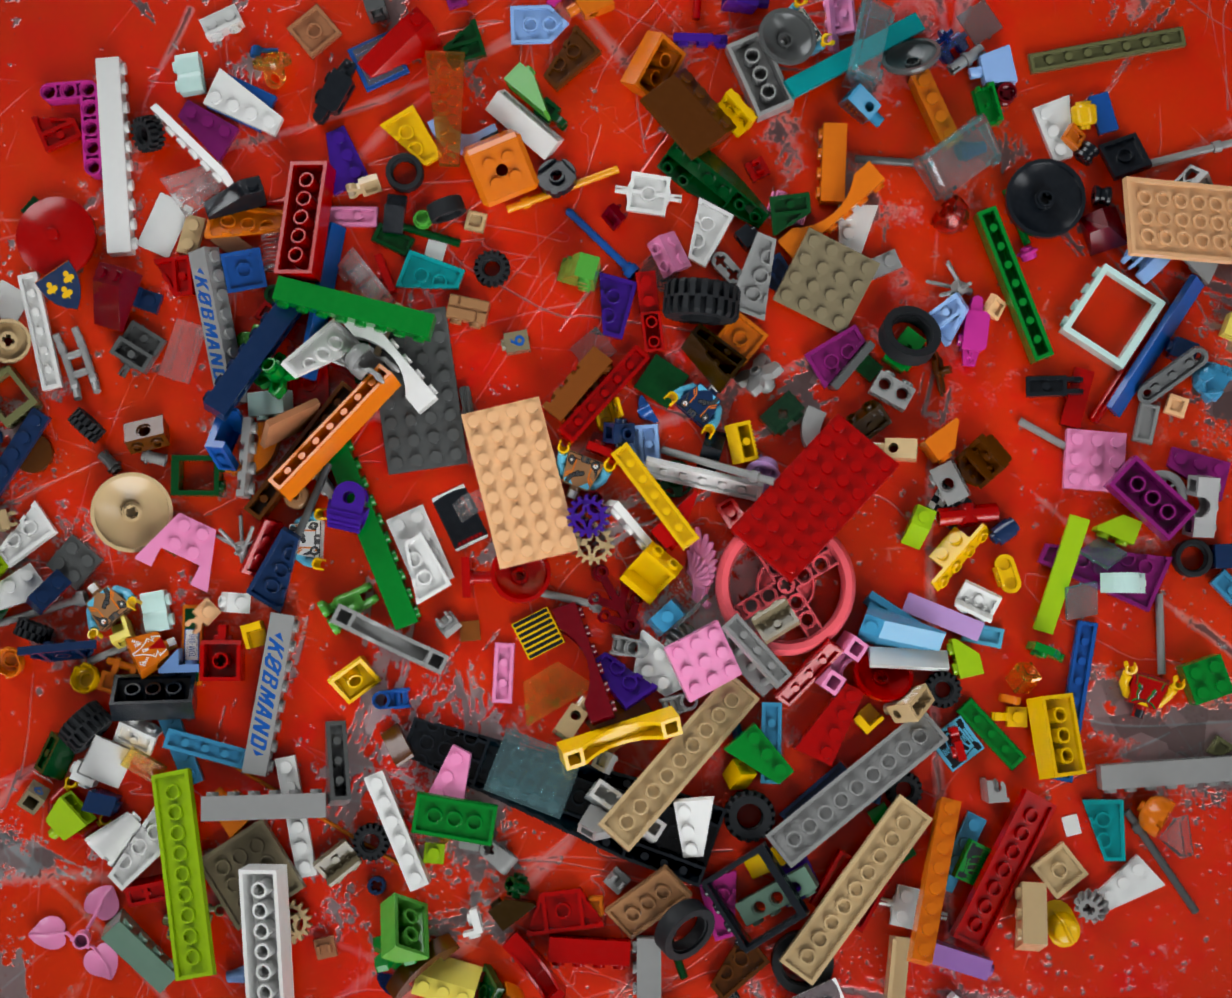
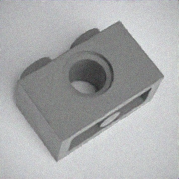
M954 459L929 471L931 474L929 479L933 486L937 485L940 491L938 496L943 504L946 503L947 506H950L971 495ZM945 478L953 480L954 486L952 489L944 486Z

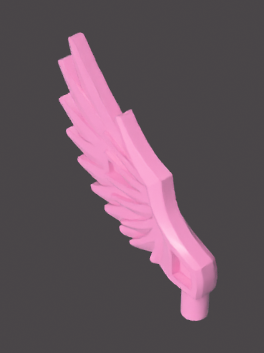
M695 527V532L700 539L689 546L690 550H686L688 559L686 572L692 580V599L707 610L711 607V603L706 599V596L710 589L709 586L715 581L716 574L714 573L717 570L715 565L718 560L714 559L716 551L713 550L714 542H709V534H704L702 537L700 528Z

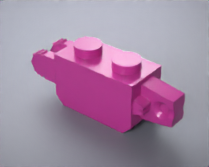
M979 295L973 296L969 300V311L961 324V334L957 335L956 345L959 346V351L962 352V366L974 367L978 354L987 347L990 315L987 311H983L984 301Z

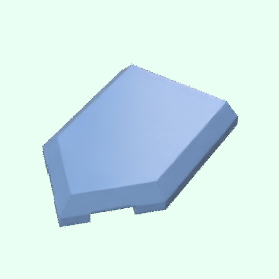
M550 5L510 6L511 45L551 44L569 25V22L562 18Z

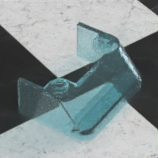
M861 0L856 14L859 16L848 69L842 82V87L852 89L861 83L869 92L873 93L877 81L882 80L884 70L880 68L889 24H893L895 12H892L891 6L880 0Z

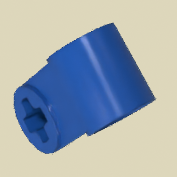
M410 687L378 691L372 697V704L377 709L412 708V705L409 704ZM379 694H384L387 697L385 705L377 703L376 698Z

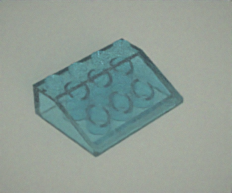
M507 728L483 790L560 819L564 813L580 767L566 771L556 746Z

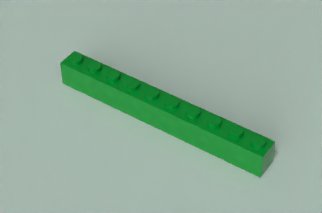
M350 439L329 461V464L332 465L331 470L337 485L345 481H353L363 486L368 492L369 482L366 476H362L360 472L362 465L359 458L354 457L352 450H355ZM368 492V507L370 511L363 529L357 535L396 631L420 622L419 617L422 615L418 605L414 606L412 602L414 595L411 588L406 587L404 582L407 579L403 568L399 569L397 561H399L397 552L390 547L391 537L388 531L384 532L382 524H384L383 517L380 512H376L374 507L377 505L375 497ZM354 493L348 495V503H352L354 501Z

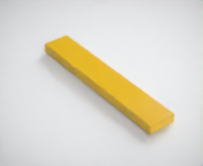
M627 442L611 453V456L683 551L700 539Z

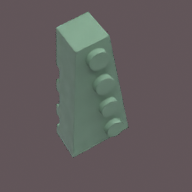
M124 908L105 924L101 939L159 993L175 980L173 959L164 953L163 949L149 937Z

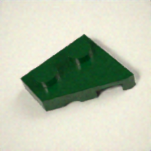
M472 19L463 31H459L455 38L443 47L449 68L487 57L475 19Z
M809 192L769 196L773 236L811 213Z

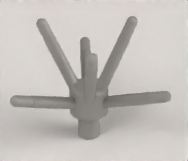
M947 260L946 266L954 278L952 284L932 280L925 281L927 284L951 289V291L940 293L939 297L952 296L956 292H959L961 296L964 294L970 296L973 292V289L969 287L972 285V282L965 283L960 281L950 260Z
M239 515L240 541L235 543L221 528L218 531L222 536L216 534V538L235 548L234 555L239 556L240 563H243L252 541L250 542L255 527H250L247 538L244 541L243 516Z

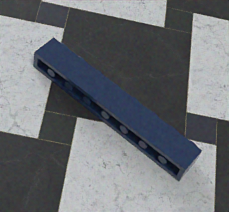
M273 301L269 313L265 312L260 320L261 324L250 332V339L246 344L243 343L239 347L236 358L228 362L225 373L217 377L214 388L211 391L208 390L204 395L203 404L205 410L223 421L227 420L261 373L262 363L267 358H272L303 315V313L297 312L296 308L289 307L288 309H283L276 306L277 304Z

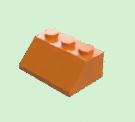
M647 30L620 82L631 92L644 97L678 71L686 53L664 33Z

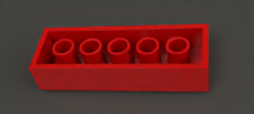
M290 161L274 274L277 277L279 275L303 282H321L336 170L328 161Z

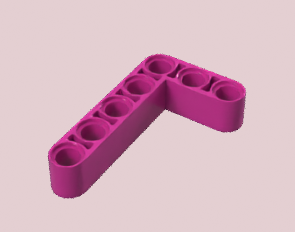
M78 80L42 85L40 96L52 106L80 104L84 170L96 180L102 179L96 83L92 80ZM94 88V92L87 95L88 90ZM74 89V94L72 96H68V92ZM55 91L54 96L48 98L49 93ZM92 107H96L93 114H88ZM97 126V130L90 134V129ZM98 146V150L95 153H91L92 147ZM95 165H99L98 171L92 173V168Z

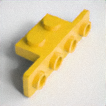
M984 523L970 537L954 527L929 555V558L942 568L931 581V585L936 591L944 588L952 575L962 568L965 560L975 553V549L979 544L986 541L990 531Z

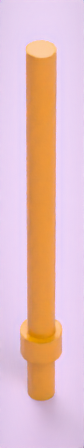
M616 165L578 179L577 184L572 190L620 173L618 166ZM544 192L529 198L525 196L520 198V201L507 205L506 208L508 213L522 208L525 210L535 203L552 197Z

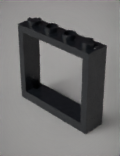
M766 841L701 882L703 885L701 887L705 891L704 894L707 897L710 896L715 912L718 915L721 914L725 920L724 925L728 932L733 933L736 938V945H739L745 954L805 918L810 913V910ZM759 853L796 913L750 941L713 881Z

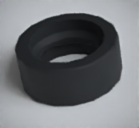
M400 153L388 161L386 177L389 184L396 191L410 193L421 186L424 180V170L421 162L414 155ZM401 162H409L416 168L415 180L409 184H400L393 176L395 167Z
M450 195L440 198L426 207L431 223L434 224L453 220L466 212L461 195Z
M1197 539L1184 540L1178 543L1171 555L1175 571L1185 577L1202 576L1209 571L1213 563V553L1210 547L1205 542ZM1193 546L1201 550L1204 560L1200 568L1189 570L1182 565L1181 553L1187 547Z

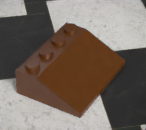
M686 68L674 73L640 100L691 160L723 143L737 128L731 118L723 112L718 103L709 96Z

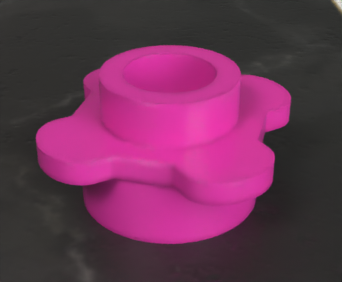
M1031 245L1023 247L1016 256H1020L1022 262L1029 261L1037 257L1036 251H1038V248H1034Z

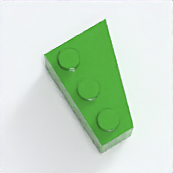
M579 252L573 254V257L563 258L556 281L576 286L582 292L589 293L590 290L595 291L601 270L600 257Z

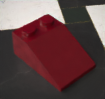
M99 262L93 278L94 324L123 332L143 276L124 267Z

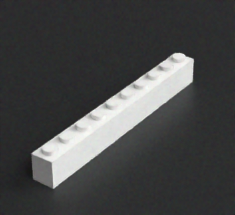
M119 56L95 58L107 254L112 257L136 255V249H138V239L135 237L137 221L133 214V210H136V202L132 198V191L135 190L134 180L131 179V171L134 170L133 161L130 159L132 143L129 140L128 134L131 133V124L127 118V113H130L129 102L126 101V94L129 93L128 83L125 82V75H127L128 70L126 63Z

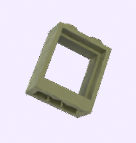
M8 365L0 368V383L11 376L29 399L8 416L0 408L1 422L5 427L14 429L25 420L33 407L39 409L44 404L14 367Z

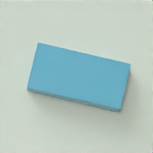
M984 625L977 642L961 636L960 641L1001 649L1005 629Z

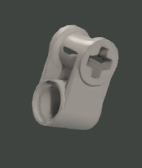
M615 634L611 636L613 638L612 648L609 651L611 655L644 658L649 652V645L646 641ZM636 645H638L637 652H635Z
M684 693L658 699L663 708L668 707L669 702L678 715L695 709L698 704V699H696L693 706H686L683 702Z
M494 839L492 842L494 853L492 851L487 853L485 851L486 846L481 845L480 854L482 857L489 861L503 875H507L519 860L511 851L504 848Z

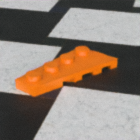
M258 207L207 220L204 237L205 239L280 233L283 210Z

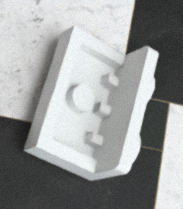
M965 579L955 597L954 606L962 613L974 615L981 622L991 623L993 615L1002 601V596Z

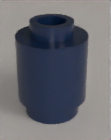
M1005 518L989 530L991 533L989 537L995 545L999 544L1002 546L1016 536L1020 528L1013 518Z

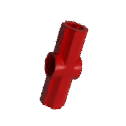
M964 503L957 507L937 509L936 521L939 527L952 525L969 527L982 522L998 521L1000 511L997 503L979 505Z

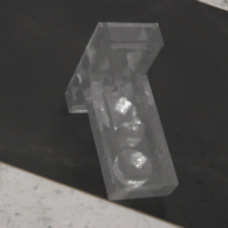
M480 489L470 494L468 492L462 495L453 504L461 522L485 510Z

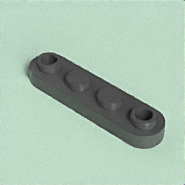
M1202 346L1190 348L1137 388L1138 399L1144 404L1153 403L1208 362L1209 355L1206 349ZM1195 353L1201 354L1199 358H1194L1193 356ZM1146 389L1150 390L1148 395L1143 394Z

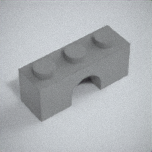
M1188 475L1186 495L1197 497L1199 508L1183 525V535L1214 538L1217 528L1216 517L1219 509L1218 498L1221 490V478L1208 475Z

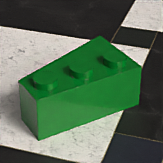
M754 722L723 747L726 752L777 784H780L794 772Z

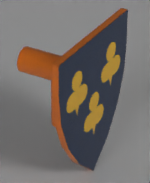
M69 260L35 282L39 290L53 303L65 308L78 309L81 298V286L79 277Z

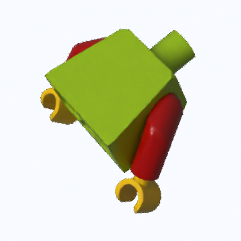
M69 777L65 779V786H61L49 799V814L46 822L51 827L48 835L55 840L58 837L62 840H67L68 838L73 840L85 839L100 829V826L109 823L103 822L102 817L104 815H101L99 820L95 822L94 820L97 818L93 813L81 810L84 803L72 790L68 792L69 789L77 788L79 782L76 781L74 785L70 786L69 782L71 779Z

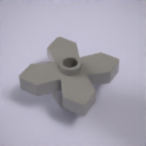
M760 353L753 360L752 368L741 371L734 377V381L740 387H746L748 392L756 397L761 392L763 394L770 393L775 388V378L784 369L776 361L771 362L767 355Z

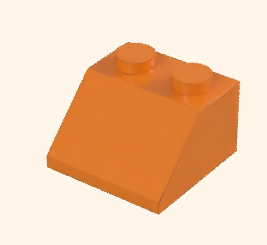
M957 417L918 445L932 464L936 462L941 464L953 456L951 451L956 447L959 425Z

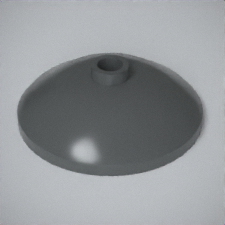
M778 8L769 12L763 18L758 29V39L762 50L770 59L782 65L793 66L803 63L812 55L816 47L817 37L813 24L804 14L791 8Z
M928 38L908 39L883 53L881 57L882 66L888 72L896 75H916L929 69L938 61L941 56V47L938 42Z

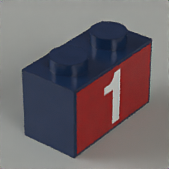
M56 569L27 597L26 603L41 616L70 588L72 582Z

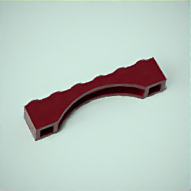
M572 602L552 609L560 632L574 641L587 659L590 683L584 704L592 726L616 718L614 712L617 711L614 699L610 700L607 694L611 692L607 681L603 682L601 674H604L601 662L597 663L595 655H598L595 644H590L588 637L592 636L588 624L584 625L582 618H585L582 607H577L576 602Z

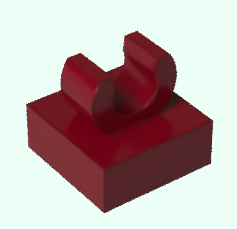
M612 203L601 215L613 231L618 229L628 216L627 212L623 214L620 211L621 204L615 205V203Z

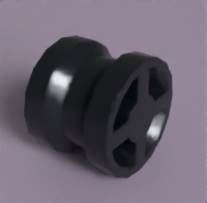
M1084 141L1081 145L1082 148L1077 150L1074 156L1083 165L1090 166L1092 159L1097 157L1100 151L1094 144Z
M1095 185L1092 190L1091 204H1103V206L1108 207L1111 203L1112 187L1106 186L1101 188Z

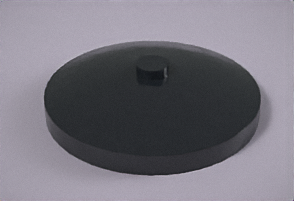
M1038 159L1023 165L1011 177L1005 191V207L1012 223L1023 233L1040 239L1055 238L1071 230L1082 217L1086 204L1085 188L1078 174L1070 166L1054 159Z

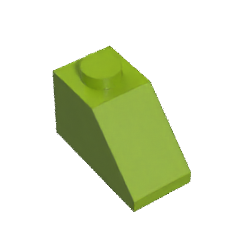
M919 504L915 505L900 543L920 550L931 529L937 511Z

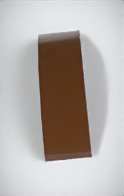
M449 933L429 942V958L427 960H419L416 964L408 966L401 964L391 976L385 988L392 998H402L412 989L409 984L440 957L445 961L460 948Z

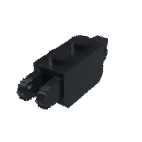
M345 58L338 69L333 68L332 72L329 71L327 73L323 88L319 89L315 94V104L317 107L312 116L318 125L325 124L331 114L334 116L340 115L356 88L352 78L357 65L349 59Z

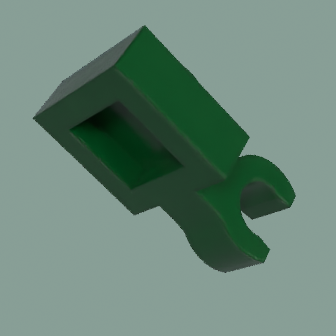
M545 97L544 100L551 119L547 121L535 110H533L534 114L548 126L551 122H554L560 130L564 131L568 124L559 115L561 108L548 97Z

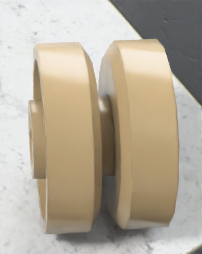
M1 319L0 362L14 364L21 361L28 354L31 346V335L27 327L21 322L14 319ZM6 338L12 340V344L10 343L9 346L5 345L4 340Z

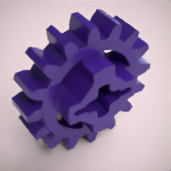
M586 494L584 498L582 496L577 497L578 502L575 500L571 502L574 507L567 508L571 514L566 516V519H571L572 521L568 526L575 527L573 533L580 531V537L587 534V537L591 538L593 533L596 537L599 536V530L604 532L606 530L604 525L610 524V521L606 520L607 517L611 516V513H606L609 506L602 505L604 499L597 501V495H594L592 499L589 494ZM583 504L582 511L577 512L578 507ZM585 514L592 515V518L585 517ZM596 520H601L599 525L594 528Z

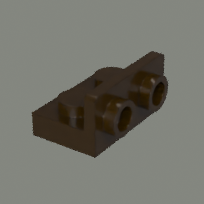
M874 399L865 402L862 408L846 417V420L868 439H871L892 423L883 406Z

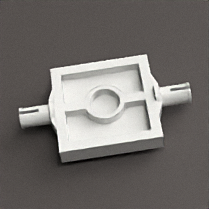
M632 171L628 187L615 186V193L626 194L627 212L665 217L669 201L677 203L682 201V195L671 194V177Z
M897 884L892 899L881 898L886 903L880 901L878 905L890 907V925L912 930L920 889ZM942 911L941 915L948 916V912ZM941 916L940 919L946 921L947 917Z

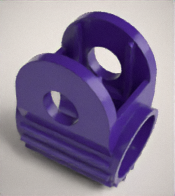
M345 481L335 488L332 499L328 501L327 527L360 534L370 511L368 507L369 495L363 486L353 481ZM354 493V501L352 503H348V495Z

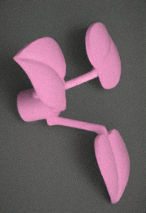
M104 885L88 894L84 902V910L89 914H93L86 929L77 931L75 936L65 931V922L57 916L43 918L28 933L29 938L34 943L50 950L63 947L66 943L65 935L70 938L73 946L78 950L92 948L93 950H89L84 956L83 964L85 969L94 976L112 980L118 968V954L105 942L99 944L97 948L95 945L89 944L91 941L89 929L96 917L101 920H109L117 914L119 899L115 888L112 885Z

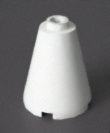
M127 811L87 836L84 841L101 859L106 860L107 864L113 868L142 825L140 821L142 819L134 811L132 813Z

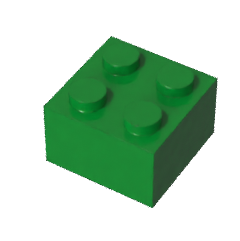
M1213 653L1175 666L1180 681L1182 682L1185 679L1186 686L1184 692L1189 705H1199L1232 693V684L1221 654Z

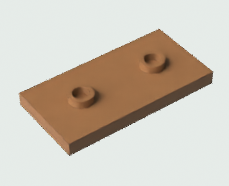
M665 864L607 906L604 912L632 940L659 921L676 903L691 898L693 893Z

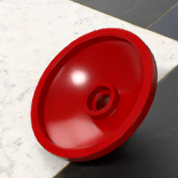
M495 556L490 570L492 585L496 592L504 599L513 603H528L538 599L546 591L551 578V569L547 558L500 570L497 557ZM516 574H522L523 578L517 579Z
M868 649L860 661H855L853 675L857 686L864 694L874 700L881 702L897 701L903 698L912 687V670L869 668Z

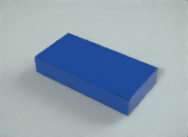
M1108 91L1089 96L1087 100H1091V103L1097 106V123H1095L1098 136L1117 131L1119 127Z

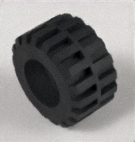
M96 700L89 702L64 723L58 733V737L75 754L83 752L90 746L95 734L102 736L112 724V716Z
M744 789L741 792H736L725 804V809H727L724 815L725 825L729 832L738 840L751 843V841L758 842L759 839H764L765 835L772 831L776 816L774 807L761 792L753 789ZM754 804L760 809L761 819L757 825L744 827L739 823L737 813L743 805Z

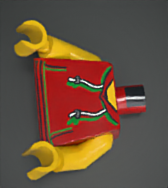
M1124 661L1125 670H1123L1119 680L1122 696L1125 697L1124 700L1134 704L1131 716L1143 719L1146 708L1157 710L1163 707L1173 698L1178 690H1182L1186 686L1185 679L1181 683H1177L1178 675L1173 676V684H1170V680L1138 671L1136 662H1134L1132 667H1129L1128 661Z

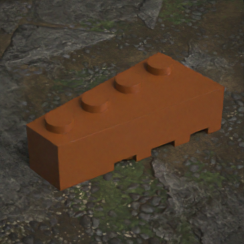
M593 346L577 364L576 371L573 370L566 377L563 387L560 386L553 392L551 402L546 401L542 407L563 424L587 398L586 395L601 383L599 379L611 372L613 361Z

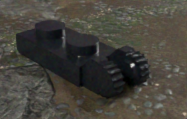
M1067 375L1026 377V398L1084 394L1083 389H1067V383L1083 382V377H1067Z

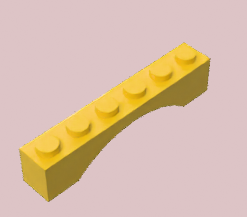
M668 706L556 743L560 760L566 771L587 765L599 754L616 746L640 740H665L683 734L680 716L673 706Z

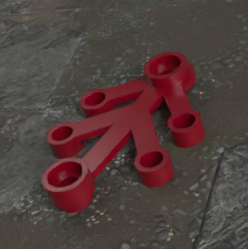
M602 564L595 566L591 570V576L595 581L602 583L610 600L601 597L598 592H593L588 596V602L591 605H600L617 611L620 618L611 616L608 610H602L597 615L598 620L601 623L607 622L619 626L625 635L632 636L636 634L640 627L636 615L639 604L643 602V599L636 593L632 594L630 597V610L627 613L625 603L629 587L620 580L621 588L618 596L608 578L609 571L607 567ZM599 569L603 570L604 575L599 574ZM592 595L597 597V602L592 600ZM634 596L639 597V602L635 601ZM602 613L606 614V620L602 618ZM628 622L632 623V629L628 627Z

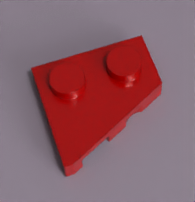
M31 117L47 153L82 139V131L75 118Z

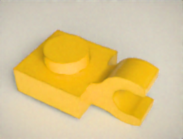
M1006 706V712H991V719L994 721H1005V727H1027L1028 709L1027 707Z

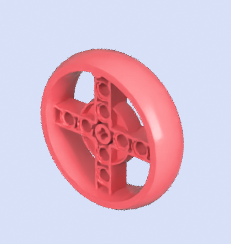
M734 536L728 543L719 559L715 577L716 600L725 622H728L737 613L746 621L759 610L770 607L775 600L785 597L800 620L801 624L798 626L805 637L788 641L774 640L767 644V647L777 656H794L813 651L827 638L832 639L842 629L853 608L856 594V578L850 556L836 536L825 546L826 550L818 554L804 569L808 573L807 579L800 580L797 577L788 586L790 588L788 591L780 587L782 585L781 581L787 582V580L779 573H772L769 569L770 565L754 552L762 565L755 581L756 592L736 605L733 604L730 591L731 573L736 559L747 545L737 536ZM817 559H822L825 563V567L822 570H818L815 567ZM837 565L841 584L839 601L831 618L822 626L809 605L815 593V578ZM765 590L773 592V599L771 601L764 600L763 593ZM793 597H798L801 600L799 608L792 607L791 599ZM749 600L756 603V609L753 612H749L746 609V603ZM804 614H808L812 618V622L808 626L804 625L801 621Z

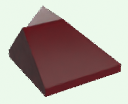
M1116 206L1101 208L1081 217L1078 221L1090 256L1127 245V236Z

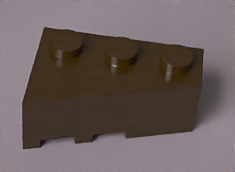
M701 323L695 327L681 347L719 394L738 374L747 361L743 355Z

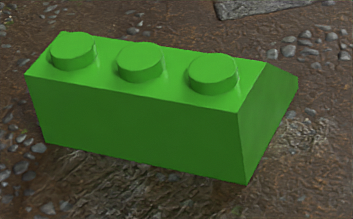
M394 892L380 904L381 958L395 963L427 960L429 958L428 904Z

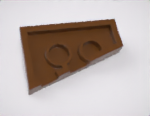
M576 24L569 38L563 43L561 51L555 56L543 75L544 79L556 92L602 55L598 47Z
M735 943L710 986L720 998H729L769 964L770 961L759 947L745 954L744 950H741L739 945L737 946Z

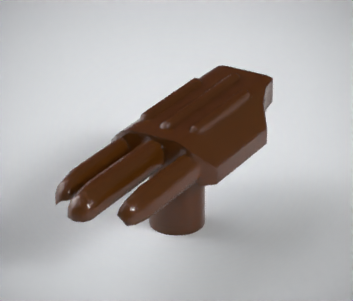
M935 352L931 360L933 374L937 381L940 396L943 397V393H946L944 377L945 374L952 373V367L950 365L943 366L942 358L938 352Z

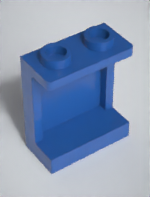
M238 408L232 411L226 421L216 416L204 446L219 470L237 471L239 466L233 455L234 447L242 432L243 416Z

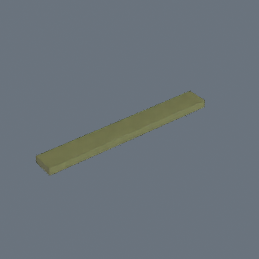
M1183 26L1031 53L1027 55L1030 75L1183 48L1186 46Z

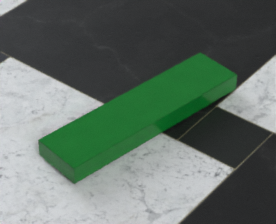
M971 697L956 710L957 714L963 718L1011 771L1026 758L1022 751Z

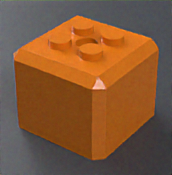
M511 128L468 145L463 149L462 156L483 205L487 207L495 206L532 191L539 184L522 137ZM500 164L506 165L508 169L507 173L502 176L496 172V168Z

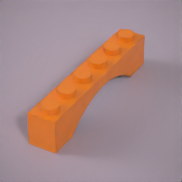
M868 161L854 174L847 197L832 215L814 225L792 228L778 240V243L793 259L809 227L822 234H825L827 231L829 234L838 227L837 223L842 218L844 220L848 219L854 213L852 210L857 205L863 206L869 200L868 196L872 192L876 194L884 187L885 178Z

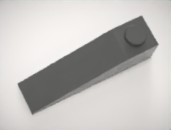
M325 721L327 806H345L351 801L346 721Z

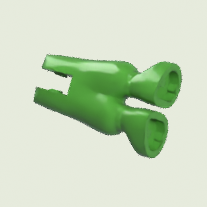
M368 582L336 596L331 603L321 600L317 602V605L323 616L328 618L334 613L339 603L361 614L380 599L375 594L363 601L360 595L373 587ZM328 619L327 622L335 635H338L341 632V628L329 623L330 619Z

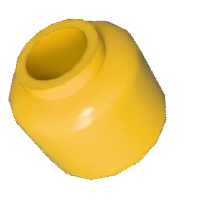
M1091 100L1075 102V105L1071 107V123H1075L1081 130L1091 129V125L1097 123V106L1092 104Z

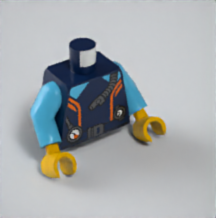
M691 383L668 392L663 399H671L672 402L669 406L675 403L678 409L702 429L701 434L707 431L710 434L709 439L712 438L717 426L721 422L722 415L721 400L716 396L719 392L713 385L710 384L706 388L702 383L698 385Z

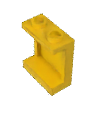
M652 541L619 579L650 605L658 594L678 576L683 566L664 551L661 546Z

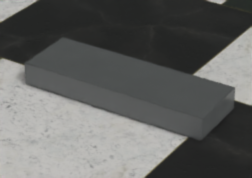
M871 340L865 341L828 384V387L831 390H838L873 350L875 344Z

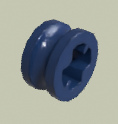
M374 876L368 881L367 888L371 894L380 895L386 889L387 883L383 877ZM372 881L381 882L380 888L382 889H373L374 883Z

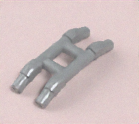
M75 326L71 328V331L79 348L68 353L60 333L53 334L52 337L70 381L74 400L80 401L82 400V394L78 378L88 375L94 394H99L101 388L84 336L79 327ZM82 356L85 368L74 371L71 360Z

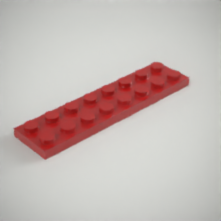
M1022 788L949 932L951 936L984 952L1057 807L1056 805Z

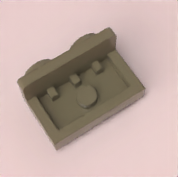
M785 597L775 600L770 607L765 610H759L751 618L754 628L766 645L801 624Z
M343 838L315 860L313 867L326 879L327 885L331 888L335 884H339L347 874L355 871L362 863L360 856L356 855L357 852L353 850V846Z

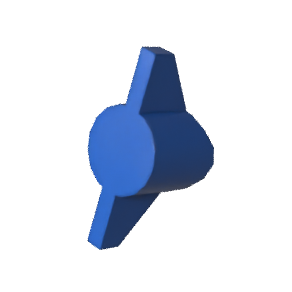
M641 395L637 409L639 417L653 423L659 422L644 396Z

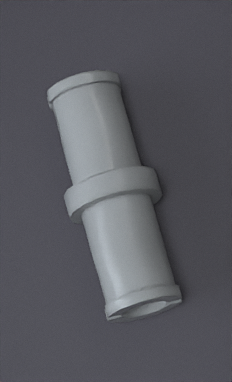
M977 44L968 52L961 53L959 58L946 65L947 68H950L948 72L954 76L963 68L972 66L979 56L986 53V51H983L985 48L981 44Z

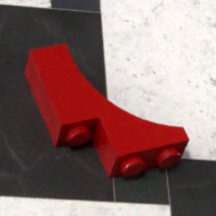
M517 929L503 942L502 947L528 976L542 998H565L567 986L550 969L551 964Z

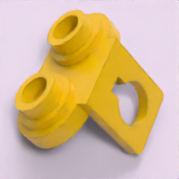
M615 397L595 418L600 431L603 432L604 422H615V418H622L624 416L619 397Z
M1008 554L999 555L994 561V568H992L997 586L1001 587L1006 593H1016L1021 587V579L1015 561Z

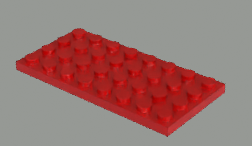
M837 413L775 480L774 485H770L730 528V531L791 584L895 472L899 464Z

